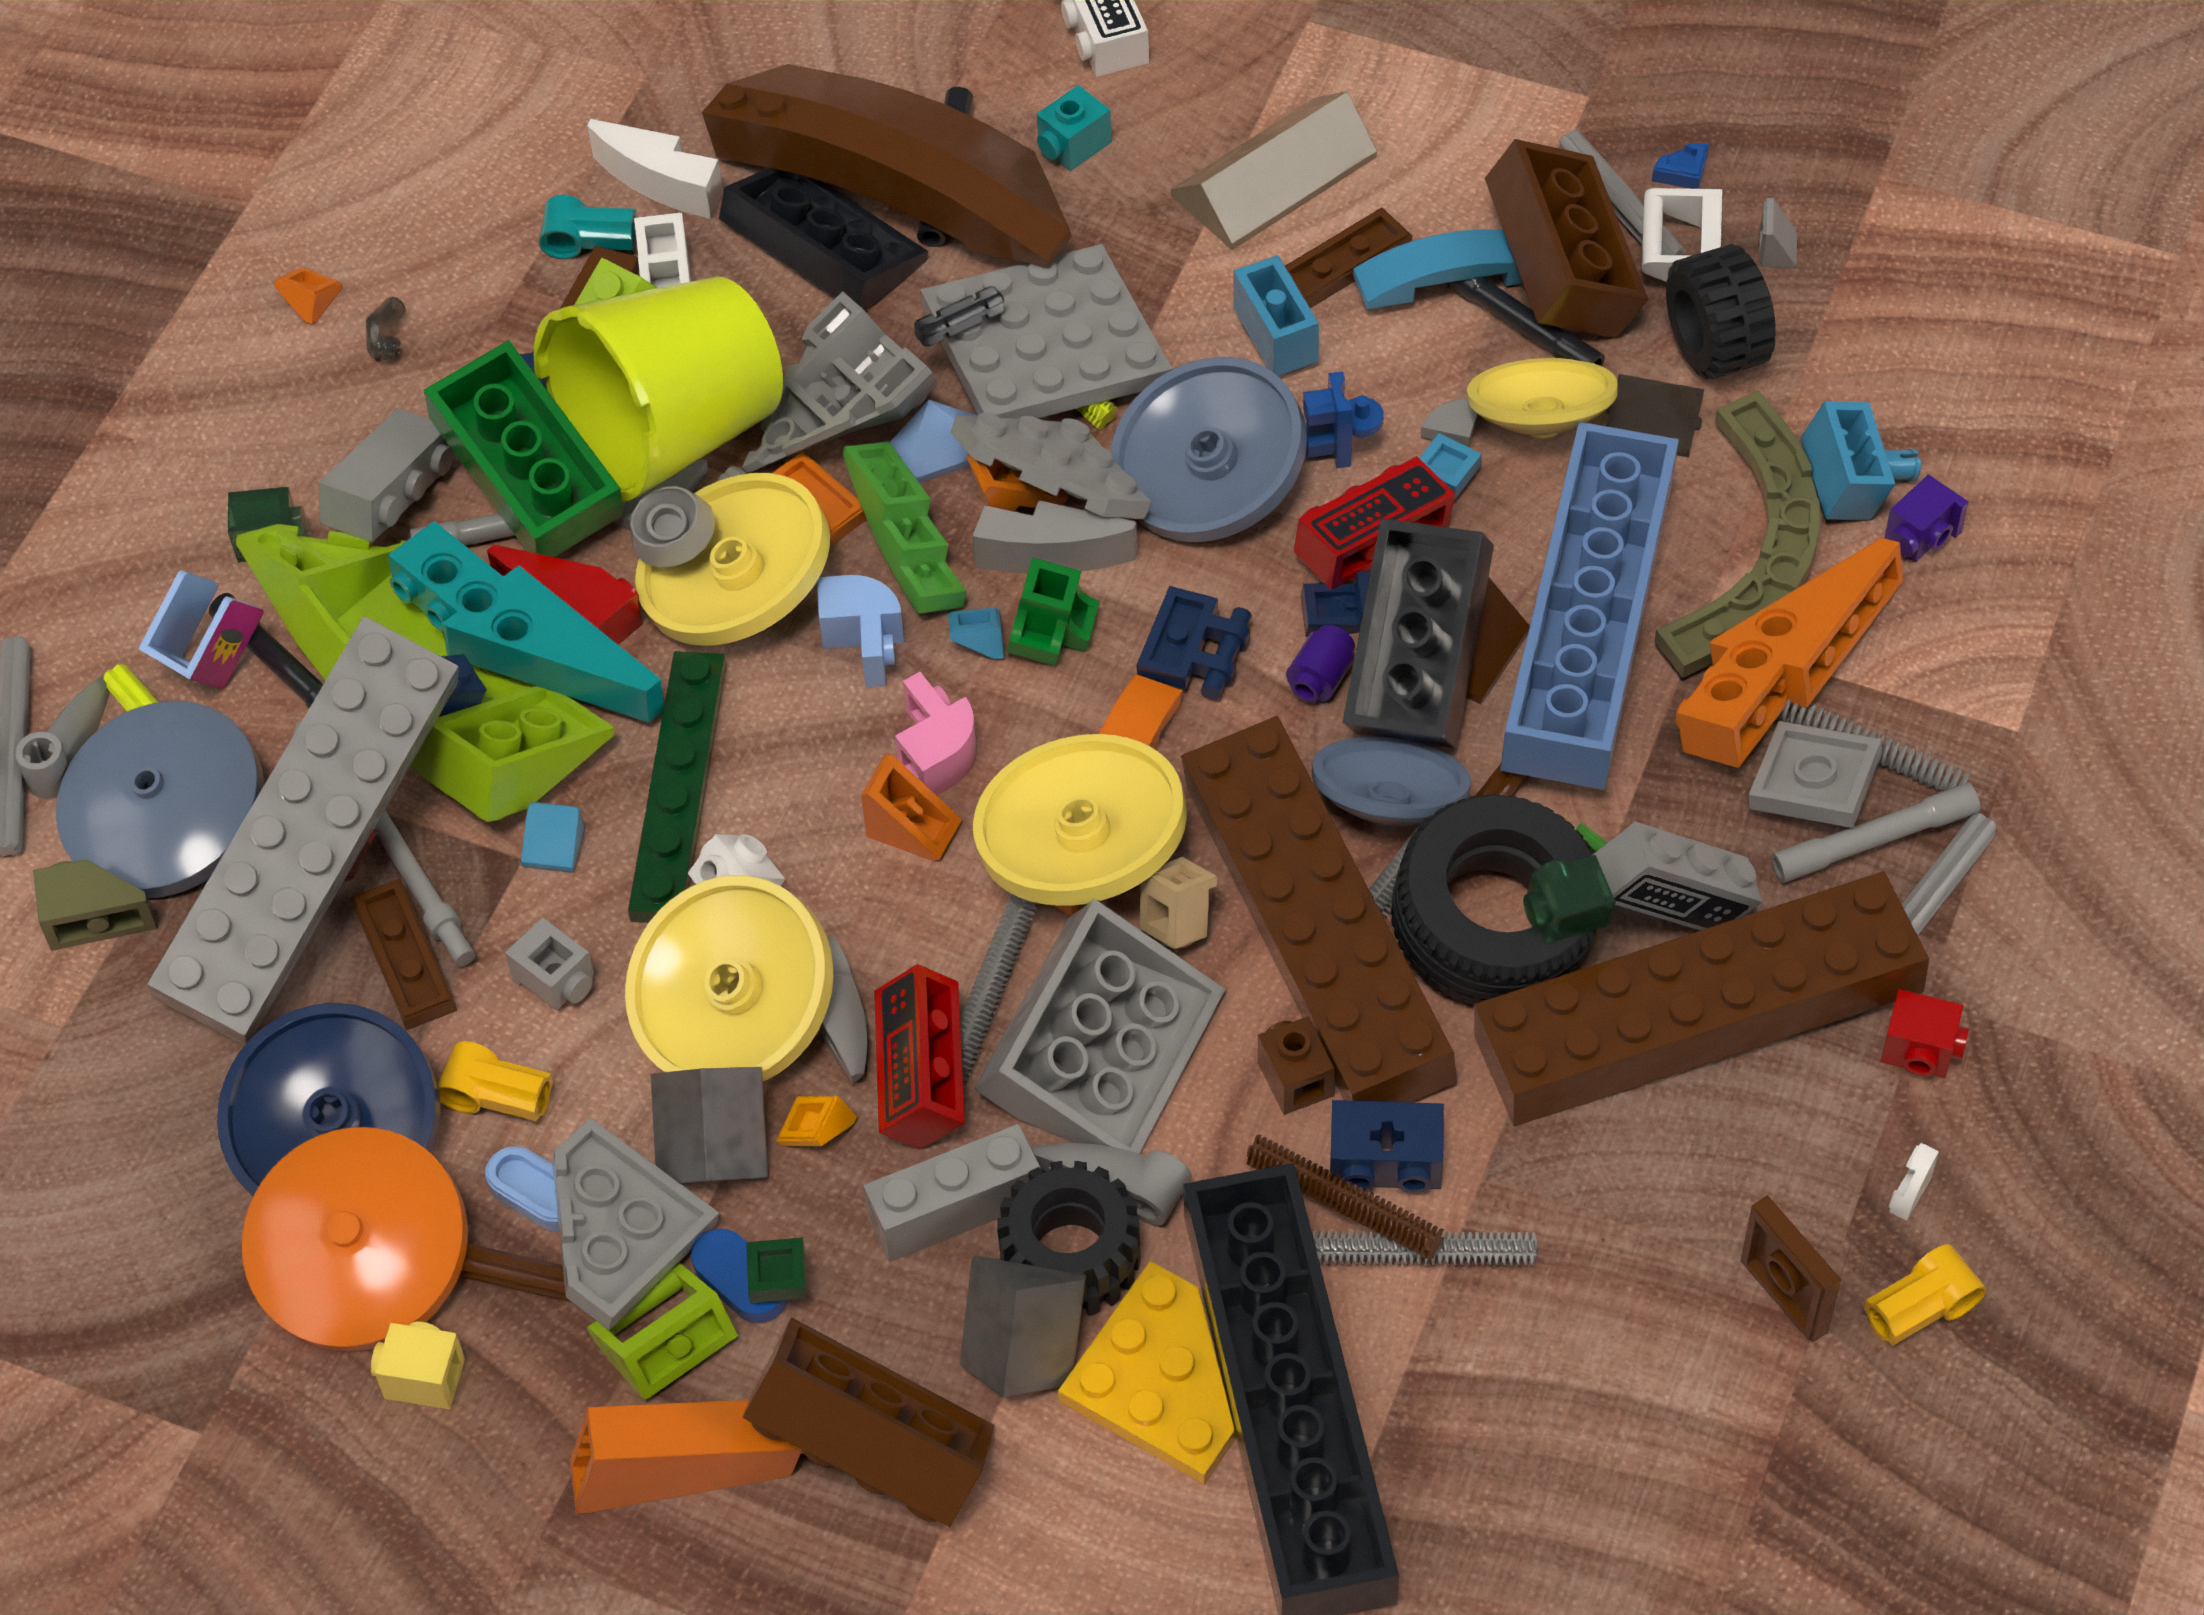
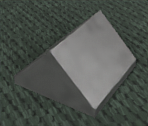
M762 1067L700 1068L650 1074L655 1165L679 1183L768 1178Z
M974 1255L971 1261L959 1365L1002 1397L1061 1387L1075 1367L1086 1275Z

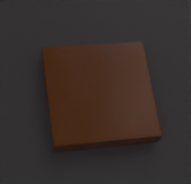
M1767 1195L1751 1207L1741 1262L1804 1336L1813 1343L1829 1332L1841 1278Z

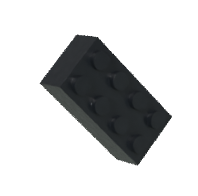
M1381 518L1342 722L1355 733L1398 738L1457 749L1494 545L1483 532Z

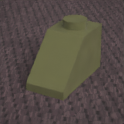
M87 859L74 862L62 861L50 867L33 870L38 921L51 951L157 929L156 919L145 892Z

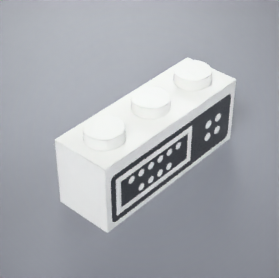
M1062 0L1061 11L1065 25L1068 29H1075L1078 54L1082 61L1089 60L1096 77L1149 64L1148 29L1134 0Z

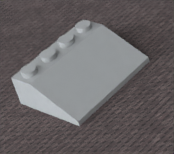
M1093 899L1066 921L975 1085L974 1090L1017 1119L1074 1143L1105 1145L1140 1153L1226 989L1099 901Z

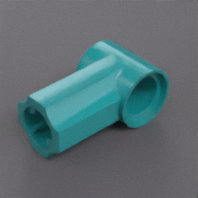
M565 194L555 195L549 198L545 204L539 246L547 255L558 259L573 258L581 252V248L594 249L595 246L613 250L636 249L637 240L634 218H637L636 208L586 207L585 203L574 196Z

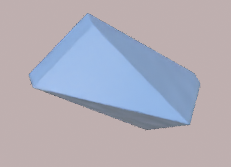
M928 400L890 443L917 481L923 483L970 466L967 459V451L950 431L956 415H977Z

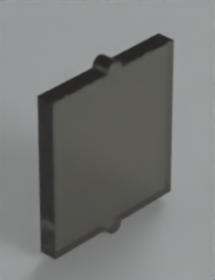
M1619 374L1617 398L1606 410V413L1609 414L1606 427L1679 439L1677 456L1689 458L1695 430H1700L1702 425L1699 413L1704 389Z

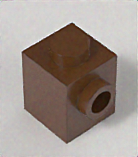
M1308 1016L1294 1022H1278L1269 1027L1264 1033L1258 1034V1065L1283 1115L1334 1097L1335 1068Z

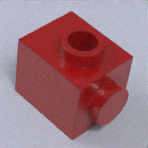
M1898 989L1880 1062L1905 1068L1908 1072L1918 1076L1933 1075L1946 1078L1950 1059L1962 1061L1968 1038L1969 1028L1959 1026L1964 1005Z

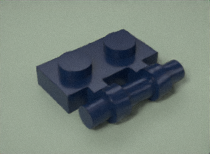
M1169 586L1137 662V675L1185 690L1192 674L1203 676L1205 680L1200 690L1202 695L1212 700L1219 699L1223 688L1230 685L1236 671L1234 660L1238 651L1245 649L1251 633L1248 626L1252 614L1245 608L1237 607L1233 609L1230 619L1217 616L1218 598ZM1207 638L1219 642L1215 654L1202 651Z

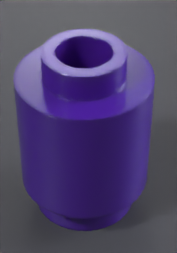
M1323 625L1319 630L1310 633L1286 671L1287 681L1294 694L1299 698L1309 702H1323L1331 698L1354 661L1355 642L1346 631L1337 626Z

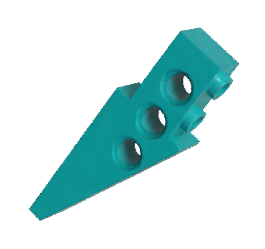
M435 521L388 555L392 576L390 585L393 591L403 602H412L425 612L430 623L439 631L444 632L448 656L464 654L472 665L646 722H650L663 712L662 680L519 565L503 577Z

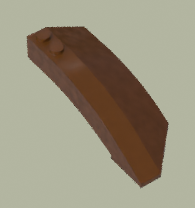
M786 64L727 83L702 111L716 157L796 173L872 198L964 242L968 251L1049 267L1072 237L1069 226L1033 150L984 122L946 104L910 91L864 78Z

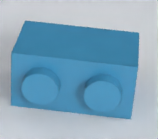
M1276 255L1233 270V309L1268 369L1279 376L1318 362L1319 322L1280 257Z

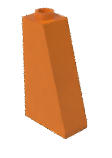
M749 1400L588 1407L570 1459L576 1514L597 1512L790 1477L800 1454H804V1451L783 1439L773 1440L757 1432L751 1422L742 1418Z

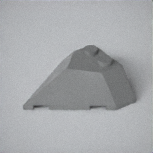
M842 291L807 326L801 339L806 345V349L799 364L789 365L783 378V391L780 403L774 413L764 419L760 427L765 432L762 437L761 446L757 451H749L742 468L749 473L819 444L865 428L902 419L912 409L921 405L928 393L939 383L933 372L906 347L902 349L858 304Z

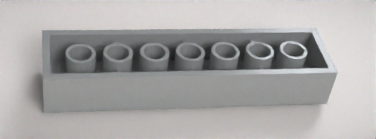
M363 616L147 985L151 997L243 1046L246 1045L260 1027L457 686L458 665Z

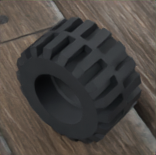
M1729 244L1682 258L1672 263L1668 270V279L1666 281L1668 316L1674 337L1683 356L1698 375H1701L1703 379L1712 380L1764 364L1771 359L1775 348L1776 336L1773 303L1764 277L1749 253H1746L1739 245Z
M1063 1161L1050 1163V1171L1043 1173L1039 1167L1029 1171V1182L1025 1183L1018 1179L1011 1187V1198L1004 1197L1000 1206L1001 1218H997L1000 1260L1086 1275L1082 1309L1086 1308L1089 1316L1100 1312V1302L1105 1300L1110 1306L1120 1299V1288L1129 1290L1134 1282V1270H1139L1140 1227L1137 1205L1133 1196H1127L1126 1185L1119 1178L1110 1182L1108 1170L1098 1166L1094 1172L1087 1170V1162L1075 1161L1074 1168H1063ZM1067 1225L1085 1227L1099 1236L1097 1241L1090 1247L1074 1253L1056 1252L1040 1243V1240L1048 1232Z

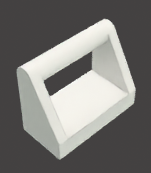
M1650 188L1645 191L1641 269L1645 274L1666 282L1668 270L1672 263L1676 260L1692 256L1661 255L1663 213L1701 228V253L1721 247L1722 189Z

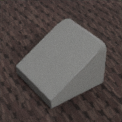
M1766 198V201L1763 202L1759 229V263H1761V267L1795 268L1797 265L1796 230L1775 199Z

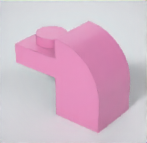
M918 672L903 680L906 712L916 724L895 735L897 758L937 795L961 781L974 764L977 749L974 715L966 697L951 704L947 694L939 685L932 687L923 674Z

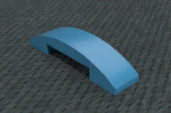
M1493 229L1456 231L1418 239L1385 251L1353 269L1354 280L1367 309L1413 302L1415 288L1475 277L1501 274L1505 286L1523 283L1504 230Z

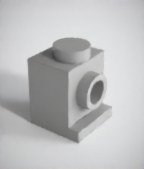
M543 917L505 952L512 981L519 986L523 984L556 1010L567 1000L573 1004L580 1002L592 987V977L595 974L589 952Z

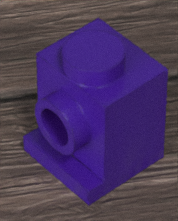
M1928 474L1890 509L1884 538L1900 542L1901 556L1908 557L1917 562L1930 549L1934 551L1940 549L1950 535L1956 539L1962 533L1969 501Z

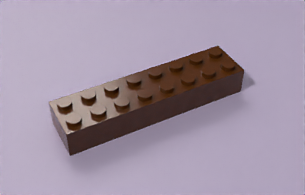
M1278 715L1181 755L1187 789L1302 1018L1308 1016L1335 1068V1083L1343 1099L1348 1101L1413 1102L1457 1083L1454 1051Z
M1885 871L1476 1003L1474 1004L1475 1039L1511 1122L1515 1127L1893 1003L1896 1000L1898 989L1918 994L1923 993L1929 957Z

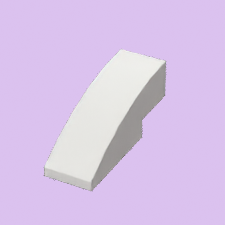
M590 119L587 127L593 158L611 175L631 189L658 203L685 213L708 219L712 218L723 193L718 159L682 152L679 136Z
M682 212L634 218L640 277L657 288L691 282Z

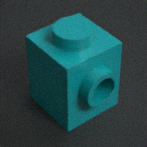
M1077 85L1036 114L1037 144L1041 152L1048 159H1055L1069 171H1072L1112 142L1111 110L1080 85Z

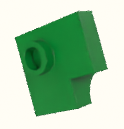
M1032 557L1006 649L1007 653L1055 666L1061 646L1086 652L1100 601L1088 596L1080 588L1079 579L1082 571Z

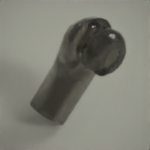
M388 297L366 318V350L378 362L382 359L389 363L394 362L401 354V349L397 348L401 345L400 340L397 337L390 336V329L406 313L404 303L396 297Z

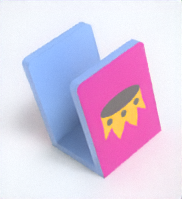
M180 570L138 649L190 680L224 689L263 616L264 610L255 605L226 596L190 661L183 657V654L209 607L219 584L211 579Z

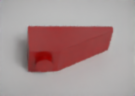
M495 544L487 550L490 566L503 577L519 565L618 645L642 625L638 605L639 595L635 588L623 578L617 580L601 567Z

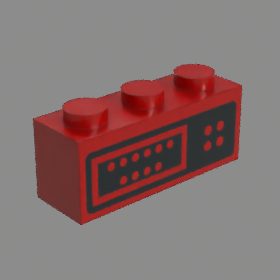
M1416 456L1400 465L1388 467L1381 475L1360 486L1350 487L1340 497L1321 507L1315 506L1307 510L1298 519L1293 552L1330 590H1333L1355 578L1357 572H1366L1372 568L1381 518L1449 527L1455 493Z
M916 964L874 991L879 1133L921 1150L965 1124L959 984L958 981Z

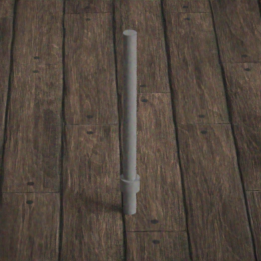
M384 810L373 831L425 913L423 922L434 939L442 940L457 966L462 967L470 964L476 955L460 930V918L451 904L441 900L386 810Z

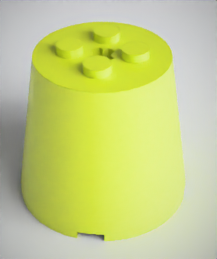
M711 277L563 307L550 312L543 318L535 336V375L539 379L545 378L549 394L619 485L622 502L640 497L774 413L781 400L783 391L782 364L772 330L752 297L740 285L725 277Z

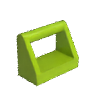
M681 1263L672 1268L610 1330L597 1320L587 1327L595 1343L633 1390L645 1401L738 1337L718 1294ZM682 1289L689 1297L622 1343L614 1336Z

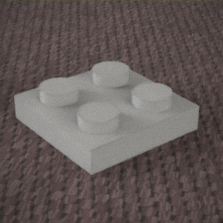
M1778 721L1749 792V809L1853 828L1882 755V739Z

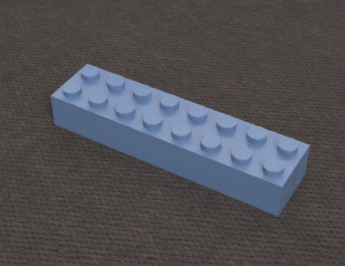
M1584 422L1578 423L1505 729L1501 771L1605 790L1673 482L1679 439Z

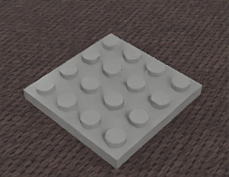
M1103 244L1057 255L1049 267L1024 263L920 289L921 305L926 315L933 314L934 317L937 316V310L969 295H972L975 299L976 292L989 286L996 287L1004 297L1005 310L1001 314L990 319H986L983 316L982 323L950 338H947L945 334L942 335L944 340L941 341V344L977 414L990 413L1000 418L1020 419L1022 416L1041 418L1141 392L1157 378L1172 370L1170 363Z

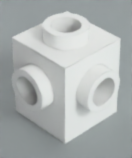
M715 834L703 846L699 858L688 872V875L696 884L712 878L729 875L758 877L769 880L779 886L785 881L784 876L767 857L765 846L759 840L747 834Z

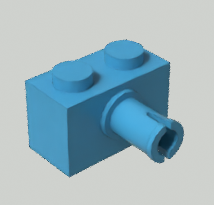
M1824 401L1800 437L1805 454L1812 467V477L1825 519L1871 520L1896 485L1894 480L1915 481L1920 474L1921 458H1910L1918 456L1919 452L1916 449H1884L1870 402Z

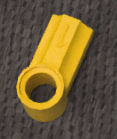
M459 1041L454 1044L437 1084L440 1102L452 1110L472 1114L477 1113L483 1107L537 1122L539 1117L544 1116L549 1105L553 1080L551 1073L499 1060L494 1052L483 1045L469 1041Z
M1944 1244L1933 1249L1920 1259L1913 1267L1911 1274L1866 1299L1864 1310L1869 1318L1871 1328L1882 1341H1887L1894 1346L1941 1317L1951 1321L1963 1316L1979 1304L1987 1293V1288L1951 1244Z

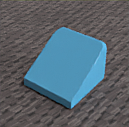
M531 802L526 816L521 865L523 867L574 872L585 830L581 810L572 806Z

